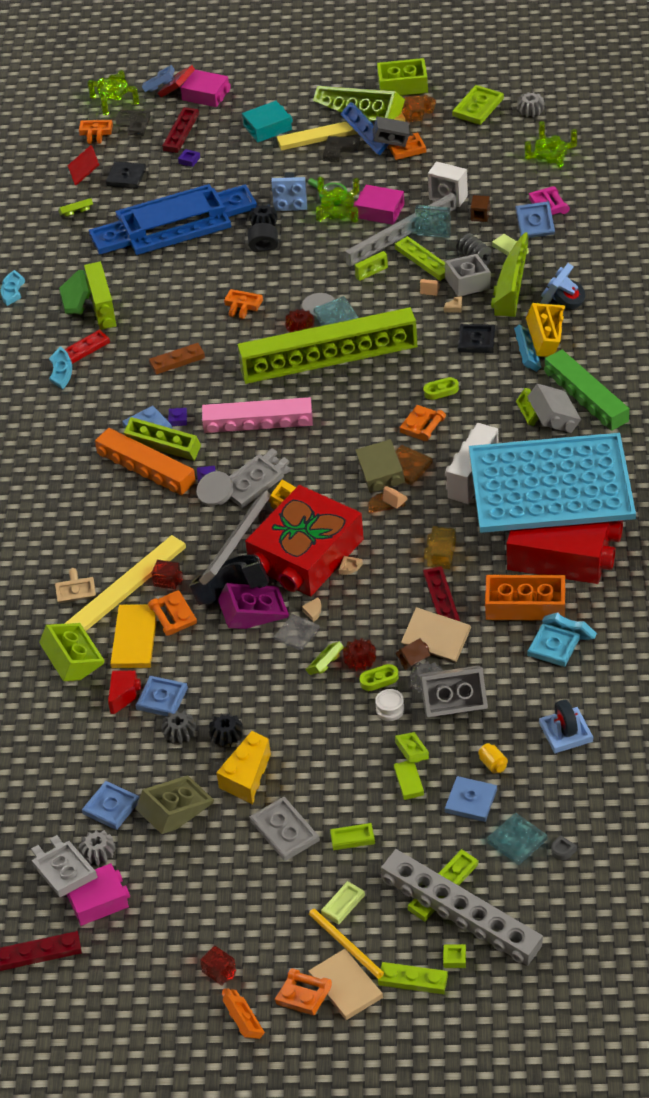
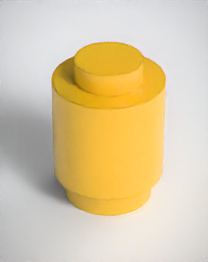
M487 743L479 749V759L492 773H501L506 769L508 759L495 745Z

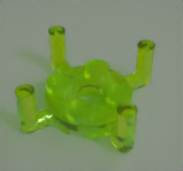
M119 70L116 75H109V78L106 79L103 77L99 81H88L90 98L96 97L95 87H97L98 95L101 98L103 115L109 114L108 99L120 100L127 92L132 93L133 104L137 105L140 103L137 87L128 86L123 70Z
M540 121L539 139L535 142V151L531 152V142L526 141L525 158L527 160L537 158L540 161L544 159L547 160V163H556L559 168L563 167L568 149L577 146V130H571V142L566 143L557 135L547 138L545 136V122Z
M318 177L317 190L323 197L321 198V206L316 207V220L320 222L326 217L330 219L340 218V220L349 218L353 223H356L358 221V208L353 207V197L359 193L360 180L358 178L353 179V189L349 192L341 187H335L333 190L327 191L324 188V178ZM336 202H339V203H341L342 205H341V206H334L333 204L336 203Z

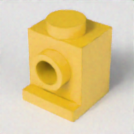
M282 479L270 495L269 503H271V507L275 510L296 487Z

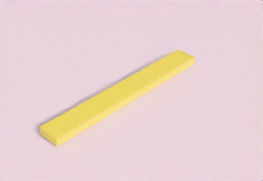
M402 111L401 114L397 116L394 120L405 122V117ZM345 121L277 136V142L281 150H287L358 133Z
M171 535L64 624L81 623L84 630L87 631L186 548V544Z

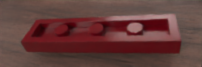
M183 107L162 145L163 151L172 153L180 151L199 115L198 109Z
M442 566L424 569L423 576L436 614L460 621Z
M75 931L1 947L0 971L82 954L79 933Z

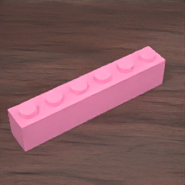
M311 397L202 405L204 433L313 426Z

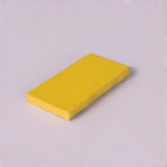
M148 604L119 605L111 668H151L157 616L153 610H150Z

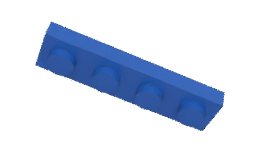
M350 102L340 115L377 154L381 155L389 144L373 141L372 129L374 125L354 103Z

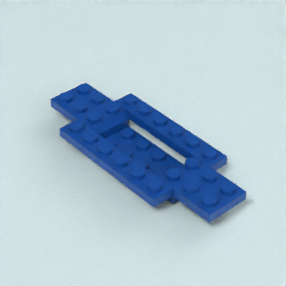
M210 184L117 210L115 211L118 219L117 222L89 229V235L99 254L131 245L135 254L138 255L231 228V221L228 217L251 211V208H255L257 203L246 184L217 193L214 188H211ZM206 212L209 215L208 218L146 235V230Z

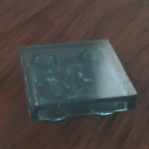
M416 205L417 235L450 238V208Z
M344 296L313 309V313L322 326L359 318Z
M516 812L487 837V843L518 865L547 841V835Z

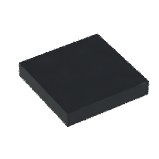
M460 324L458 352L494 353V324Z

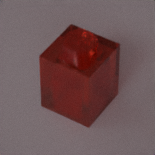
M157 559L151 573L153 585L161 588L176 590L178 583L183 578V572L180 571L178 562Z
M215 945L200 959L202 973L221 986L227 980H231L236 973L235 959Z

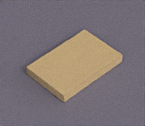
M416 607L401 643L407 646L421 638L428 645L431 655L456 663L471 626Z
M346 949L308 970L310 976L320 979L325 977L332 980V986L327 994V998L345 1020H348L383 998V993Z

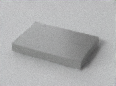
M285 797L249 816L251 823L284 861L320 841L319 835Z

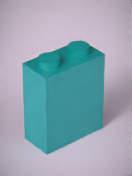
M277 101L242 113L243 126L257 143L292 130V116Z

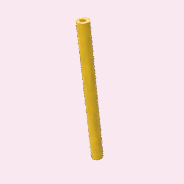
M316 909L310 910L309 916L377 979L384 975V972Z

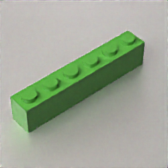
M560 350L545 358V373L551 376L559 386H562L570 396H573L580 405L589 410L591 415L598 418L604 426L612 431L629 422V408L564 350Z

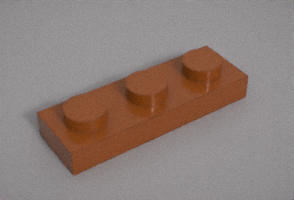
M195 343L150 358L149 363L157 375L204 359L205 354L199 343Z

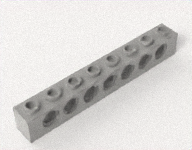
M395 849L382 865L381 879L387 885L397 887L404 895L412 896L424 907L433 908L441 917L448 918L455 922L459 928L472 932L479 940L489 942L496 950L504 951L516 962L524 963L528 966L542 947L543 935L401 851ZM425 885V886H427V887H426V888H421V887H419V886ZM438 896H444L446 898L440 899L438 898ZM456 907H463L464 909L459 910ZM474 918H481L483 920L477 921ZM493 929H500L501 931L495 932ZM512 940H518L520 942L514 943L512 942Z

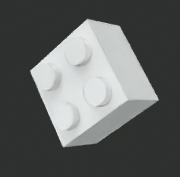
M436 161L428 172L429 200L438 201L453 193L456 197V207H460L468 196L467 169Z

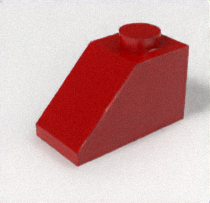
M136 670L112 671L108 697L110 714H116L136 699L137 690H141V680L137 678Z

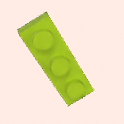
M382 962L381 970L384 972V975L378 979L379 986L444 995L448 971Z

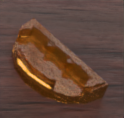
M383 492L376 494L368 503L369 513L395 508L383 501Z

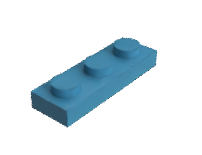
M519 324L514 329L522 356V363L526 368H531L537 372L541 368L539 357L536 355L530 332Z

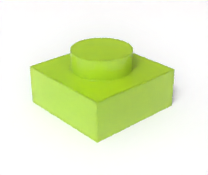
M444 944V968H466V944Z

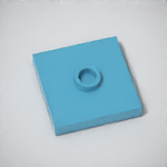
M542 623L528 649V656L565 667L580 639V634Z

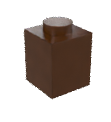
M473 195L470 207L471 221L488 222L490 196Z
M421 638L395 653L405 671L430 656L429 647Z

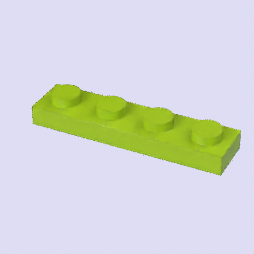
M408 236L395 243V249L436 279L441 281L445 278V262Z
M461 849L438 874L459 886L478 866L479 860ZM438 896V898L440 899L446 898L444 896ZM415 898L408 905V911L424 922L435 911L431 907H424Z

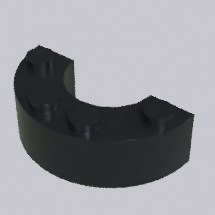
M248 554L226 560L218 573L206 585L199 581L204 574L203 572L192 581L190 588L199 606L203 604L210 605L216 602L226 583L246 584L251 589L255 587L263 588L268 585L269 577L260 558L257 555Z

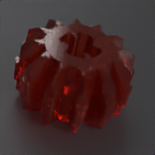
M304 308L290 311L285 318L287 331L291 333L314 328L313 314L310 313V310L305 311Z
M363 637L360 640L354 638L353 642L347 641L343 649V660L349 669L354 667L356 671L359 668L365 671L366 666L372 667L373 662H376V648L370 640L365 641Z

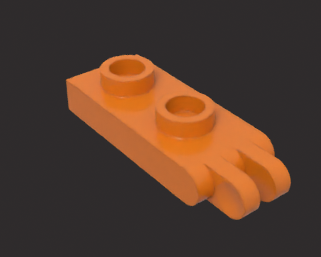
M223 989V1002L229 1011V1015L237 1024L239 1032L246 1038L260 1039L265 1032L244 997L240 996L237 990Z

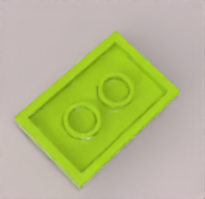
M475 85L454 108L452 116L481 125L504 99V93Z

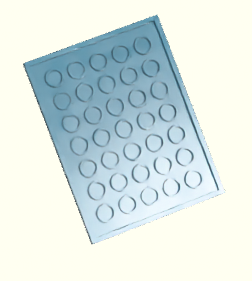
M620 433L469 446L480 533L636 519Z

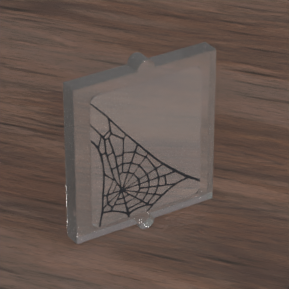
M292 614L275 634L274 639L286 644V646L302 651L319 630L320 625L308 621L307 618L303 619Z

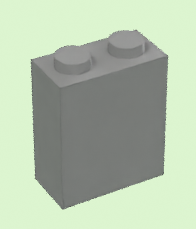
M536 384L527 397L543 426L572 433L581 421L565 391Z

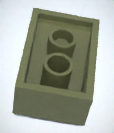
M187 775L142 789L136 810L157 831L164 834L180 828L213 804L214 799Z

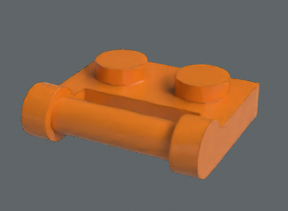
M418 132L408 137L405 147L391 144L387 146L395 160L426 153V146Z
M416 405L400 426V433L428 441L439 422L446 418V414L442 410L434 411ZM430 419H433V420L429 423V425L426 427V429H423V428L426 426V424L429 422V420H430Z
M179 590L159 599H152L148 603L150 610L155 612L162 624L166 636L197 624L196 617ZM165 606L175 624H170L161 607Z
M292 968L288 972L287 980L275 997V1002L277 1005L314 1016L330 991L332 980L325 977L320 979L306 975ZM297 982H302L319 987V989L314 991L297 986L296 984Z

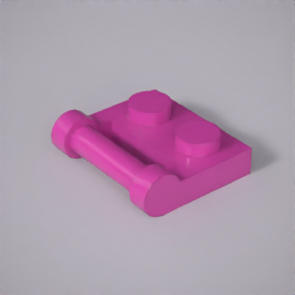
M554 186L529 193V199L532 204L549 202L552 215L557 213L566 214L570 210V207L567 203H564L558 194L557 188ZM550 197H552L555 200L557 205L554 204Z

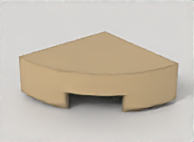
M462 296L454 297L452 301L446 302L444 312H462Z
M344 556L339 567V574L354 573L362 566V559Z
M318 597L302 606V611L312 622L316 621L321 613V601Z

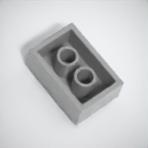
M480 665L419 674L424 710L427 717L488 708L483 668Z

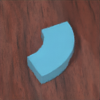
M15 270L4 278L0 289L2 300L7 306L21 299L18 290L25 283L24 277Z
M60 346L49 358L54 367L49 380L56 386L64 389L72 375V362L68 353Z
M559 613L544 616L542 620L544 624L580 634V640L595 639L597 634L584 621H572L561 616Z

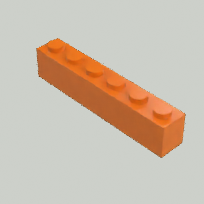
M111 428L105 430L95 440L97 454L140 474L144 478L154 481L158 485L168 488L172 492L183 495L196 483L193 468Z

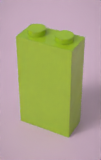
M101 261L84 265L91 292L90 298L99 330L117 327L112 298Z

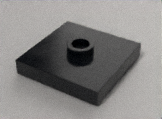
M114 161L106 179V186L138 189L146 171V164Z

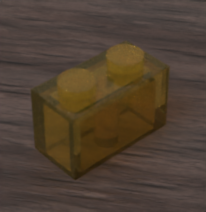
M433 526L431 534L427 536V545L429 546L424 550V559H427V567L442 566L443 569H451L456 545V528Z

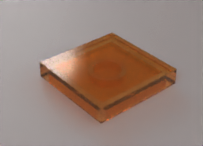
M401 445L396 450L405 482L413 485L433 463L431 457L404 445Z

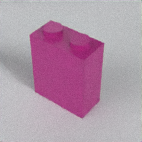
M195 70L181 86L182 100L217 107L223 101L224 96L230 91L231 85L228 76Z
M365 185L363 191L359 193L358 200L353 205L356 218L394 225L405 204L404 191Z
M112 863L95 869L98 878L66 894L80 926L129 907L127 900L130 898L129 891L126 885L122 887L121 882L123 880L119 870H114Z

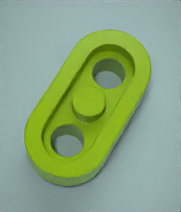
M452 377L429 382L423 388L424 396L427 399L435 400L453 395L459 390V382Z
M386 664L363 672L359 678L360 686L366 691H373L396 683L399 674L396 666Z

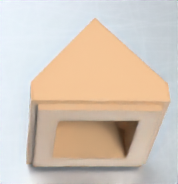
M421 279L420 294L437 296L440 288L439 282Z
M388 486L384 487V502L397 509L407 501V496Z

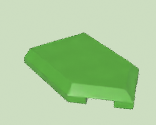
M78 270L59 288L66 314H82L84 311L83 304L91 293L84 270Z

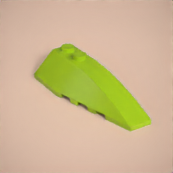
M317 86L313 101L341 113L352 102L371 122H375L377 116L388 119H395L399 116L405 99L395 91Z
M528 232L523 233L508 254L502 267L498 284L494 286L493 295L495 298H492L491 308H494V316L516 317L528 248Z

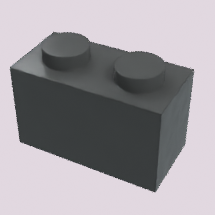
M378 116L372 129L373 141L402 147L406 146L410 134L408 122Z

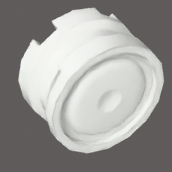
M386 689L377 694L376 713L378 717L385 721H394L403 715L404 698L399 691Z

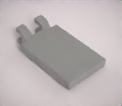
M273 448L264 456L258 454L229 476L233 483V493L230 499L242 509L284 478V474L291 471V468L287 466L289 460L284 457L279 461L275 457L277 451Z
M57 835L50 838V842L54 846L52 850L44 853L39 845L31 848L36 857L32 860L34 867L59 897L98 878L96 871L70 841L63 843Z

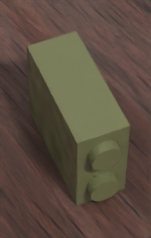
M391 439L355 450L369 493L383 490L385 486L393 487L405 483L403 470Z

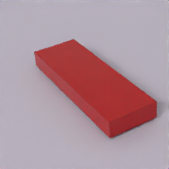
M98 330L64 350L68 353L73 364L109 344L110 339L101 330Z

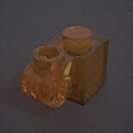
M419 95L404 97L405 101L402 111L407 122L422 121L424 113H433L436 100L428 95L421 97Z

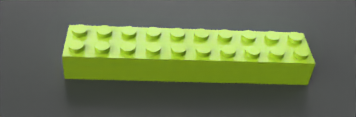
M411 307L237 344L240 368L245 384L418 347L416 319Z

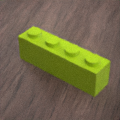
M130 417L124 431L125 436L152 449L195 461L201 447V443L195 435Z

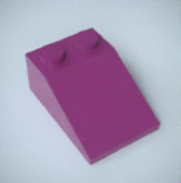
M226 583L218 598L228 628L247 629L285 619L289 616L279 587L276 586L255 587L251 589L246 584Z

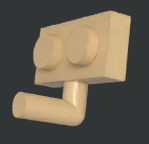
M75 568L69 570L70 581L55 583L58 603L96 597L94 578L78 579V573Z

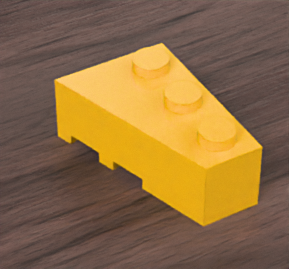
M531 304L526 316V322L537 356L548 357L556 352L561 340L564 305Z
M251 731L216 772L219 788L253 805L255 793L260 786V779L265 772L271 755L269 739Z

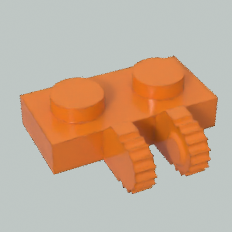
M112 120L80 121L79 135H86L88 144H92V135H97V143H102V135L112 134L113 122Z
M230 289L224 299L225 305L231 306L229 316L234 317L237 313V308H241L239 311V318L241 319L246 317L247 310L257 311L263 301V295Z

